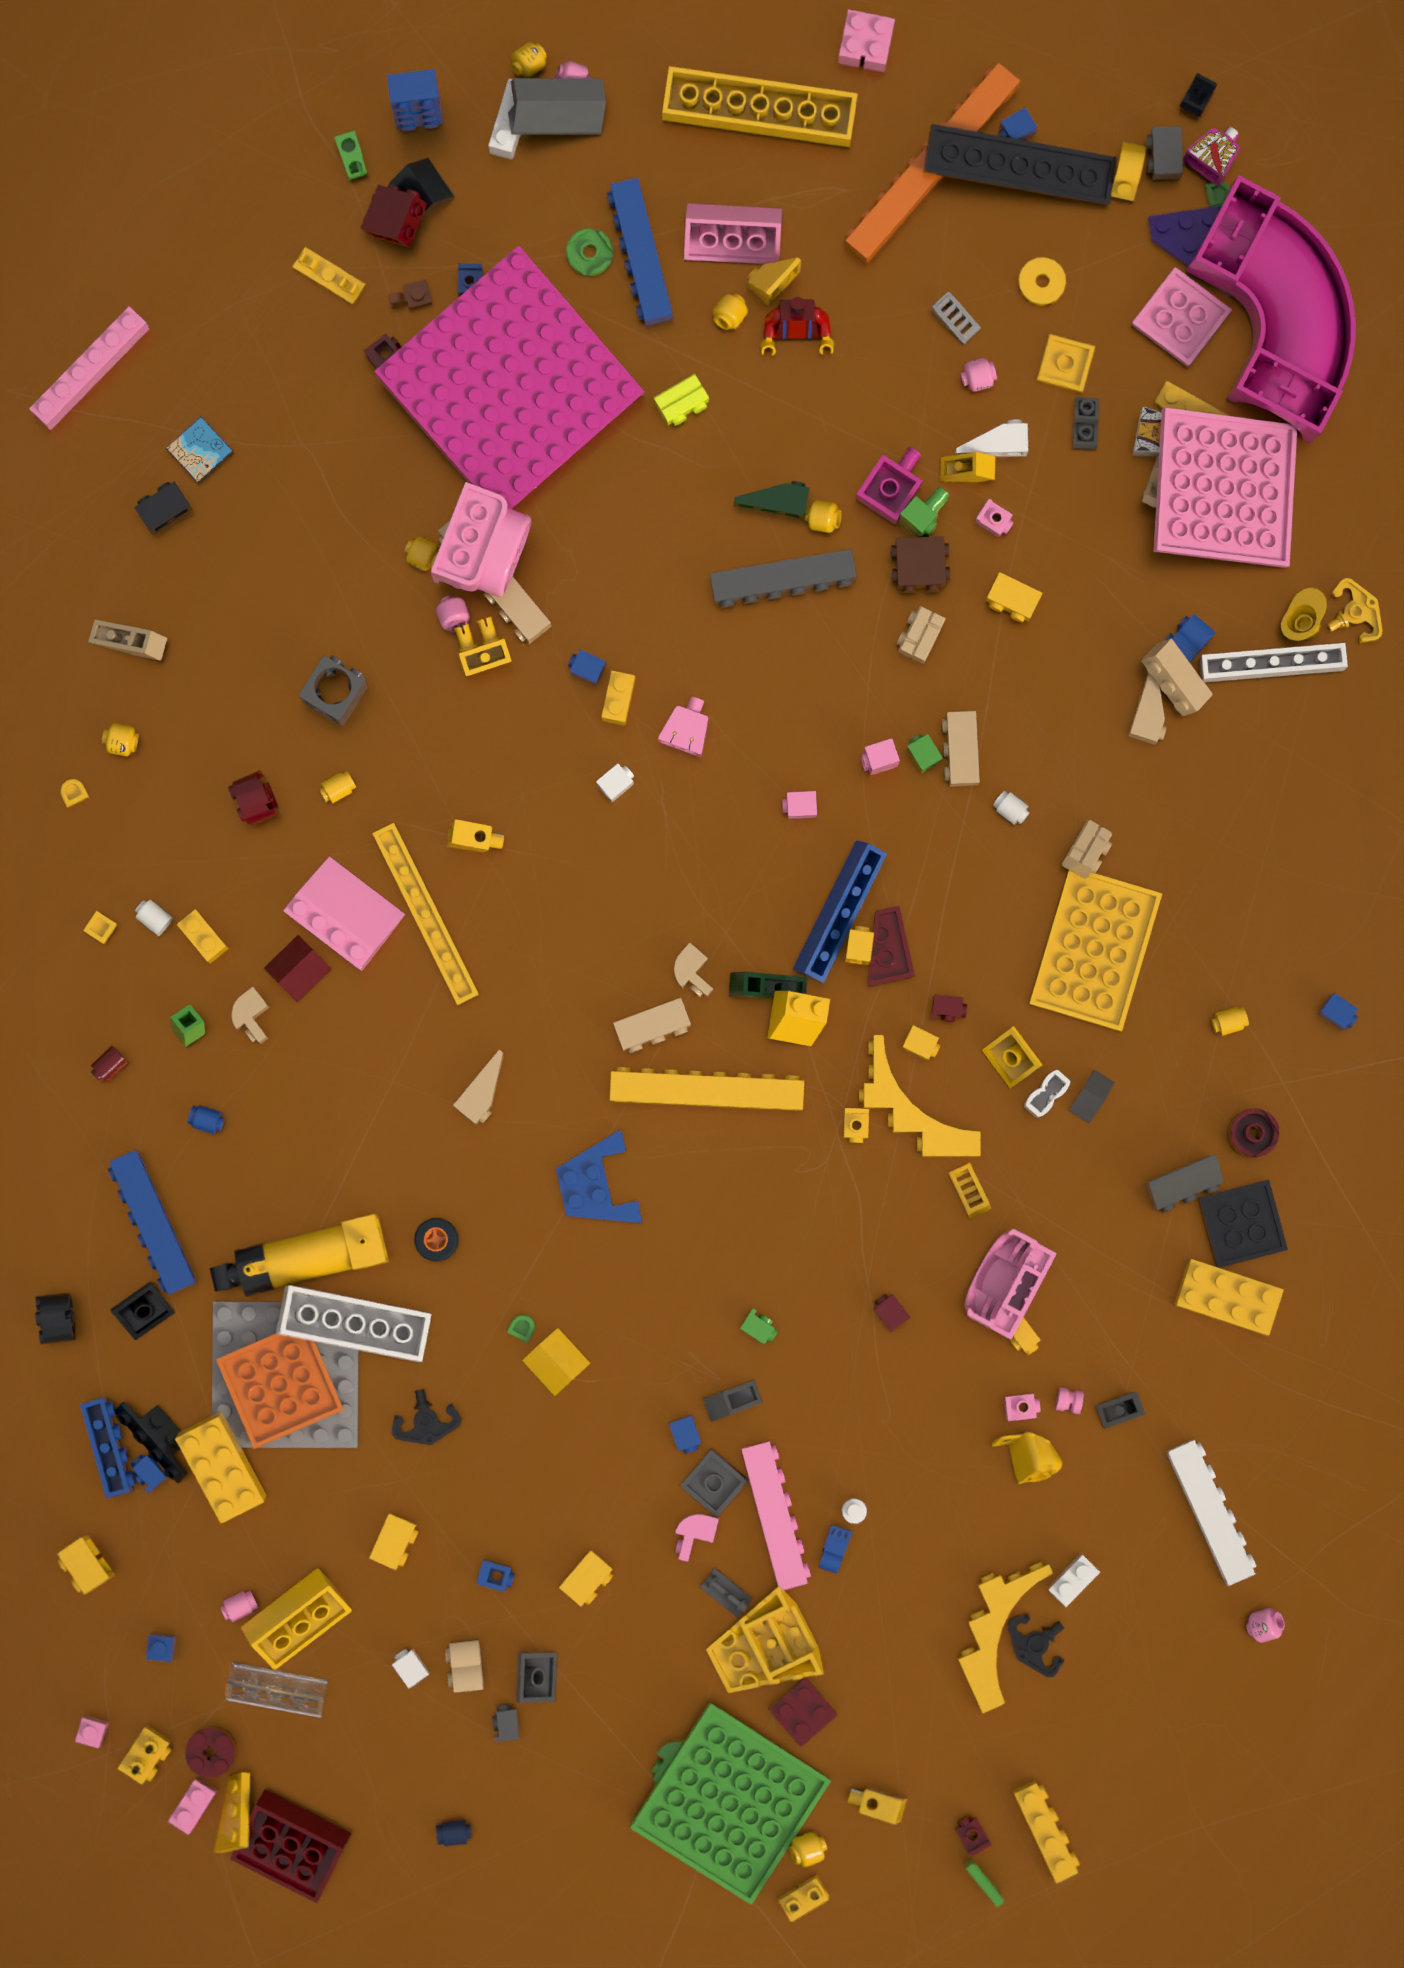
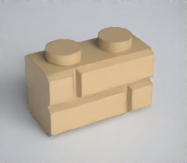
M921 606L918 611L913 610L907 621L910 624L908 632L902 631L897 641V645L900 646L898 652L924 664L945 622V618Z
M1087 820L1062 862V866L1070 871H1075L1077 875L1084 879L1091 872L1095 874L1102 863L1099 860L1100 855L1103 854L1105 856L1112 845L1109 842L1112 832L1099 827L1097 823L1091 820Z

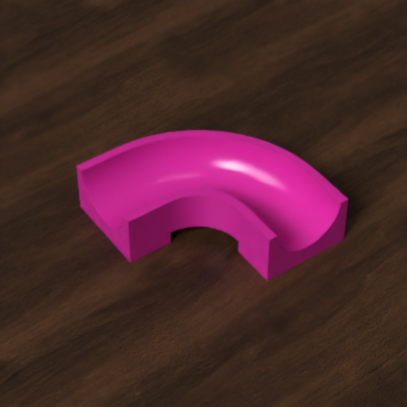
M1239 175L1229 187L1213 224L1186 271L1237 299L1247 311L1252 323L1253 343L1251 351L1226 399L1234 403H1250L1280 416L1300 431L1303 440L1311 443L1322 433L1343 392L1342 388L1348 377L1353 360L1356 320L1350 287L1342 266L1322 235L1296 211L1281 203V197Z

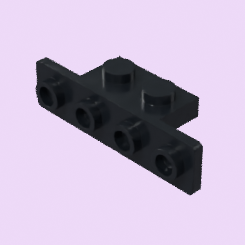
M122 1402L115 1410L119 1422L129 1428L133 1433L134 1439L138 1443L143 1444L149 1451L150 1457L154 1461L159 1462L165 1469L166 1475L177 1484L180 1483L188 1474L173 1457L180 1450L175 1439L180 1430L158 1405L140 1419L125 1402Z

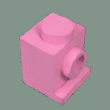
M988 499L977 516L975 523L999 538L1002 532L1007 534L1014 523L1011 521L1013 514L995 504L991 499ZM997 514L1001 517V520L995 522L992 516Z
M1034 1394L1004 1397L1006 1421L1037 1418L1036 1413L1041 1412L1039 1398H1034ZM1023 1402L1028 1406L1025 1412L1019 1410V1405Z

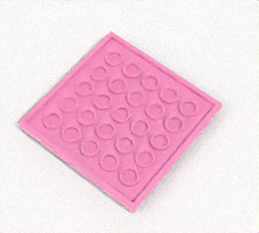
M1172 408L1162 409L1154 552L1283 568L1289 567L1297 428L1292 424Z

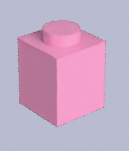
M816 791L787 792V799H782L783 813L788 814V819L817 817Z
M87 1715L84 1716L81 1720L75 1742L100 1748L103 1746L109 1722Z

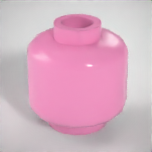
M566 61L563 65H559L555 78L591 79V76L588 75V68L585 65Z
M452 595L446 596L441 599V603L436 607L437 617L444 630L456 633L455 627L460 626L463 630L462 625L470 621V613L462 598Z

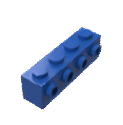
M107 1397L80 1404L106 1499L133 1491L132 1486L135 1485L132 1471L128 1472L125 1462H129L126 1449L121 1448L119 1439L122 1438V1433L119 1425L114 1424L112 1416L116 1413L113 1402H108Z

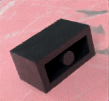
M175 481L171 484L169 482L164 483L157 489V493L151 497L149 495L142 497L137 502L138 505L134 507L152 535L192 510Z

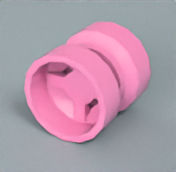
M1059 1387L1055 1410H1070L1072 1413L1080 1415L1084 1391L1075 1390L1073 1392L1069 1391L1068 1388Z

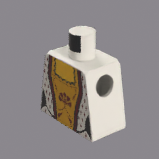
M1147 407L1142 408L1133 456H1158L1161 430L1160 412Z

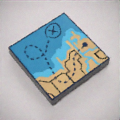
M199 417L166 447L167 451L198 484L234 453L202 417Z

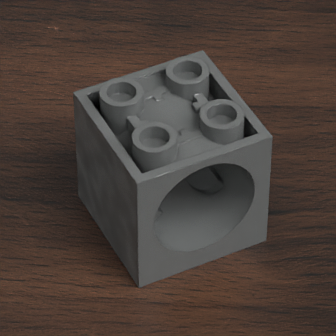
M323 655L300 692L299 698L305 705L344 727L367 690L368 685L365 681L366 678L363 677L364 675L354 668H351L349 671L345 668L343 662L333 655L330 658ZM336 675L347 677L349 679L347 682L350 694L344 701L328 704L319 699L322 697L319 686L325 678Z

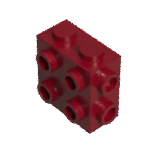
M388 184V187L378 185L360 229L374 238L410 247L421 217L424 215L427 203L419 198V193L407 189L406 192L401 191L402 189Z

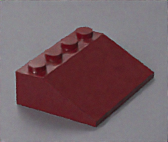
M264 1790L249 1818L248 1847L234 1850L230 1860L317 1903L351 1833Z

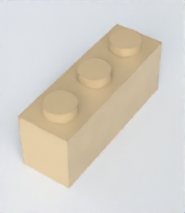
M1172 638L1157 643L1141 660L1147 671L1154 677L1161 690L1168 696L1175 709L1182 716L1197 712L1213 695Z
M976 711L947 712L946 719H942V733H947V742L943 743V755L948 757V766H944L945 781H949V787L979 785Z
M678 998L614 1022L613 1025L623 1051L628 1050L629 1053H633L643 1049L642 1044L651 1041L652 1045L665 1041L664 1036L673 1033L676 1037L687 1033V1028L691 1026L682 999Z

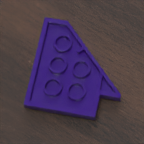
M1221 206L1149 216L1148 221L1152 242L1188 267L1206 237ZM1217 288L1219 291H1221V292H1222L1223 294H1225L1226 296H1228V297H1233V296H1231L1230 294H1228L1227 292H1225V291H1223V290Z

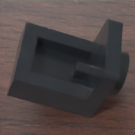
M1197 73L1179 106L1201 117L1217 87V83Z

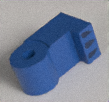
M830 1525L818 1568L838 1573L852 1531Z

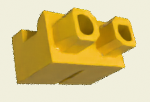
M816 1874L799 1884L798 1889L794 1887L777 1899L789 1920L793 1922L829 1900V1894Z

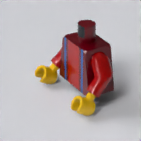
M794 297L793 299L781 300L778 307L769 312L765 317L763 333L765 339L760 343L762 355H764V349L767 347H771L772 356L775 354L776 350L772 338L805 339L822 337L820 353L823 355V347L828 346L831 348L832 354L834 341L829 338L831 335L829 315L821 308L816 307L813 299Z

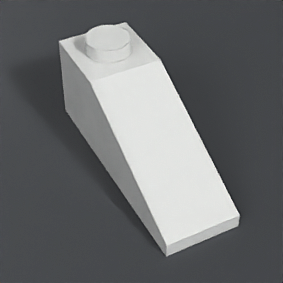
M1008 420L1007 424H1002L956 448L955 455L980 452L995 457L1027 456L1028 424L1022 423L1021 420Z

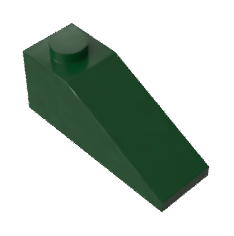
M792 481L791 484L785 483L737 496L734 498L733 506L804 520L810 488L805 487V483Z
M755 972L730 973L729 997L773 1000L774 991H791L806 994L807 977Z

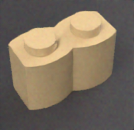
M479 1640L449 1643V1648L445 1649L446 1663H451L452 1673H448L449 1688L453 1687L454 1693L483 1690L484 1682Z

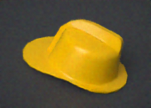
M1307 588L1296 594L1281 622V630L1285 637L1290 640L1303 641L1311 639L1318 633L1320 622L1327 607L1326 597L1323 592L1316 588Z

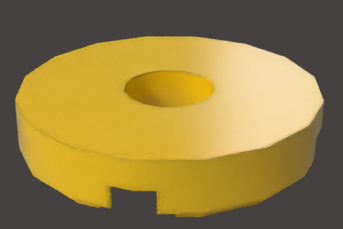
M1045 257L1035 258L1027 262L1022 268L1018 279L1019 288L1023 297L1032 304L1039 306L1052 304L1063 294L1066 276L1062 267L1056 261ZM1045 276L1049 281L1048 286L1039 287L1036 284V278Z

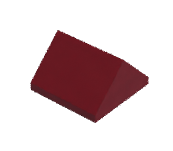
M299 935L264 967L297 1003L331 970L327 963Z

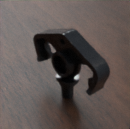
M424 1389L415 1391L417 1403H415L414 1410L419 1409L414 1417V1428L406 1433L402 1432L400 1426L403 1424V1419L401 1416L395 1415L392 1435L398 1440L431 1445L456 1429L461 1424V1416L451 1403L446 1407V1413L452 1416V1422L449 1424L438 1422L436 1414L428 1409L432 1404L426 1400Z
M1029 1613L1012 1617L1008 1622V1628L1017 1659L1046 1677L1055 1676L1064 1659L1056 1657L1053 1659V1665L1046 1667L1044 1666L1042 1655L1048 1650L1049 1640L1054 1643L1056 1635L1065 1629L1064 1626L1058 1621L1050 1628L1043 1627L1044 1633L1032 1632L1024 1636L1017 1631V1625L1020 1623L1027 1624L1030 1621Z

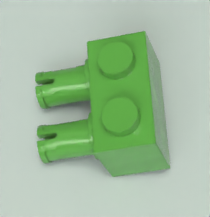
M939 486L926 501H921L916 496L901 512L898 523L914 537H929L935 531L938 524L936 523L937 512L948 501L949 494Z

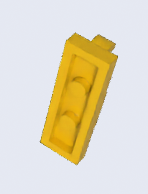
M306 247L293 265L294 270L353 306L366 287V284Z

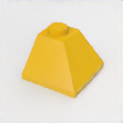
M797 257L764 264L760 269L755 268L747 277L749 280L747 288L769 306L798 275L801 268V260Z

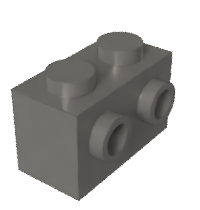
M1181 126L1152 127L1150 135L1146 136V147L1151 149V158L1147 159L1148 173L1152 172V180L1181 179L1183 174Z

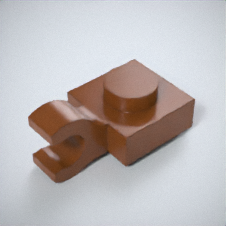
M426 280L403 285L404 292L389 294L391 307L408 304L409 310L432 305Z

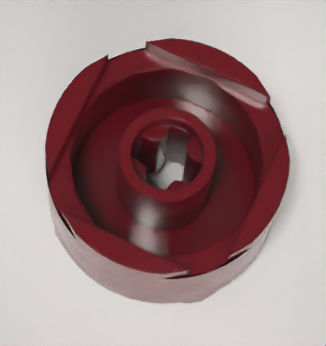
M260 770L233 781L232 785L228 787L233 800L237 799L240 808H237V812L241 821H246L251 826L279 815V811L275 810L278 804L269 782L263 783L261 778L265 777V775Z
M1248 1109L1240 1112L1232 1119L1228 1127L1230 1145L1238 1154L1246 1158L1266 1155L1275 1148L1278 1142L1279 1125L1272 1114L1261 1109ZM1250 1127L1251 1129H1258L1257 1139L1249 1137Z
M208 1726L202 1728L187 1743L185 1750L187 1764L191 1771L201 1777H218L224 1774L234 1763L237 1756L236 1742L231 1734L222 1727ZM210 1746H213V1751H217V1754L212 1758L209 1757V1753H206Z

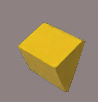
M1014 1026L982 1049L1010 1089L1042 1066V1063Z
M559 1328L552 1332L522 1360L554 1396L590 1364Z

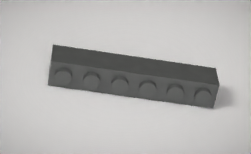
M852 549L710 573L715 605L720 604L721 608L734 606V602L744 600L745 604L758 601V598L766 596L769 600L782 597L781 594L791 592V595L804 594L806 589L814 588L815 591H823L829 589V585L838 584V587H847L852 585V581H856L857 578Z

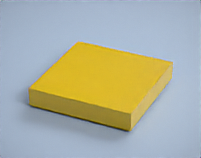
M1049 334L1036 381L1083 393L1095 346Z

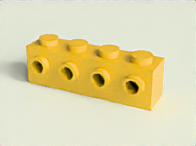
M1032 1781L1013 1790L1014 1796L1054 1881L1059 1883L1078 1874L1076 1867L1080 1864L1075 1853H1069L1065 1844L1069 1843L1064 1830L1059 1831L1055 1824L1059 1819L1053 1807L1048 1809L1045 1803V1799L1048 1796L1043 1785L1038 1786L1035 1781Z

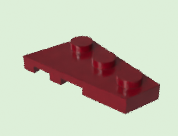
M895 906L875 911L874 938L867 987L914 977L900 907Z

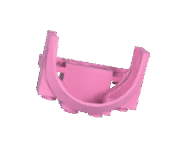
M1015 1229L1003 1233L986 1254L972 1280L965 1299L966 1317L1011 1340L1057 1253L1038 1244V1241Z

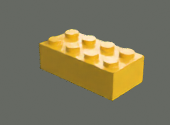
M1188 1259L1174 1306L1269 1336L1284 1289Z
M222 1411L178 1432L175 1439L221 1524L265 1501L267 1495Z

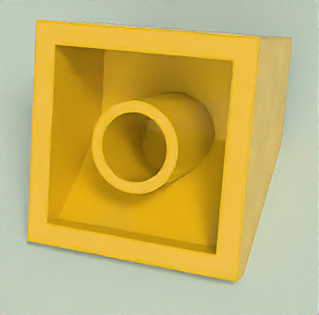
M774 991L767 1038L812 1046L827 1023L830 999L791 991Z

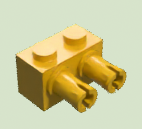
M492 616L485 617L487 625H485L484 619L477 620L484 640L478 645L474 643L469 623L462 625L464 633L460 626L454 628L461 647L457 651V655L465 676L512 662L505 639L496 634Z
M147 1725L118 1769L141 1785L146 1780L151 1782L158 1771L155 1766L160 1759L165 1761L172 1749L168 1746L172 1741Z

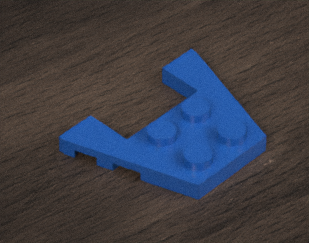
M621 1130L556 1168L566 1216L633 1223L642 1222L638 1201L612 1206L602 1157L626 1152Z

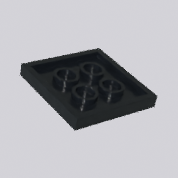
M1269 1180L1198 1198L1217 1268L1288 1250Z

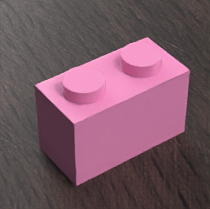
M892 738L866 746L860 758L864 771L869 770L870 776L896 768L900 762Z
M197 1777L168 1822L189 1835L218 1789Z

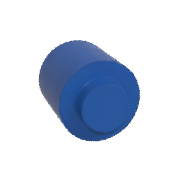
M193 1105L187 1124L192 1125V1128L215 1135L216 1131L221 1132L225 1118L221 1117L222 1112L202 1105H199V1107Z

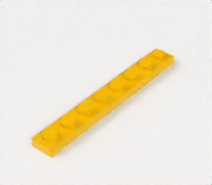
M392 823L372 833L456 1004L460 1005L478 996L479 993L395 824Z

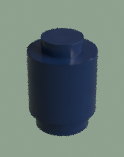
M465 1819L446 1821L442 1822V1825H436L438 1845L444 1844V1847L468 1844V1839L472 1838L471 1824H466Z

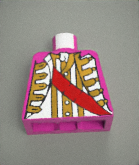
M1228 127L1224 133H1221L1216 128H1212L1187 149L1183 162L1219 187L1240 149L1239 145L1235 143V140L1239 137L1238 132L1232 127Z

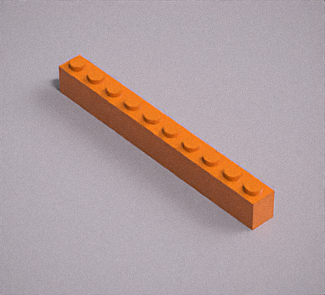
M1000 63L994 68L990 66L983 74L982 78L984 80L979 86L975 84L967 93L969 98L964 103L960 101L953 109L952 114L954 115L949 121L945 119L940 125L981 132L1018 89L1020 80ZM928 139L922 145L921 149L923 151L918 157L914 155L906 164L907 170L903 174L898 173L890 183L893 186L889 191H882L875 200L876 206L872 210L868 208L860 218L862 222L858 227L853 226L846 233L845 247L865 264L871 260L942 177L923 173Z

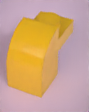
M1126 142L1122 143L1111 192L1112 197L1134 201L1142 172L1146 147Z

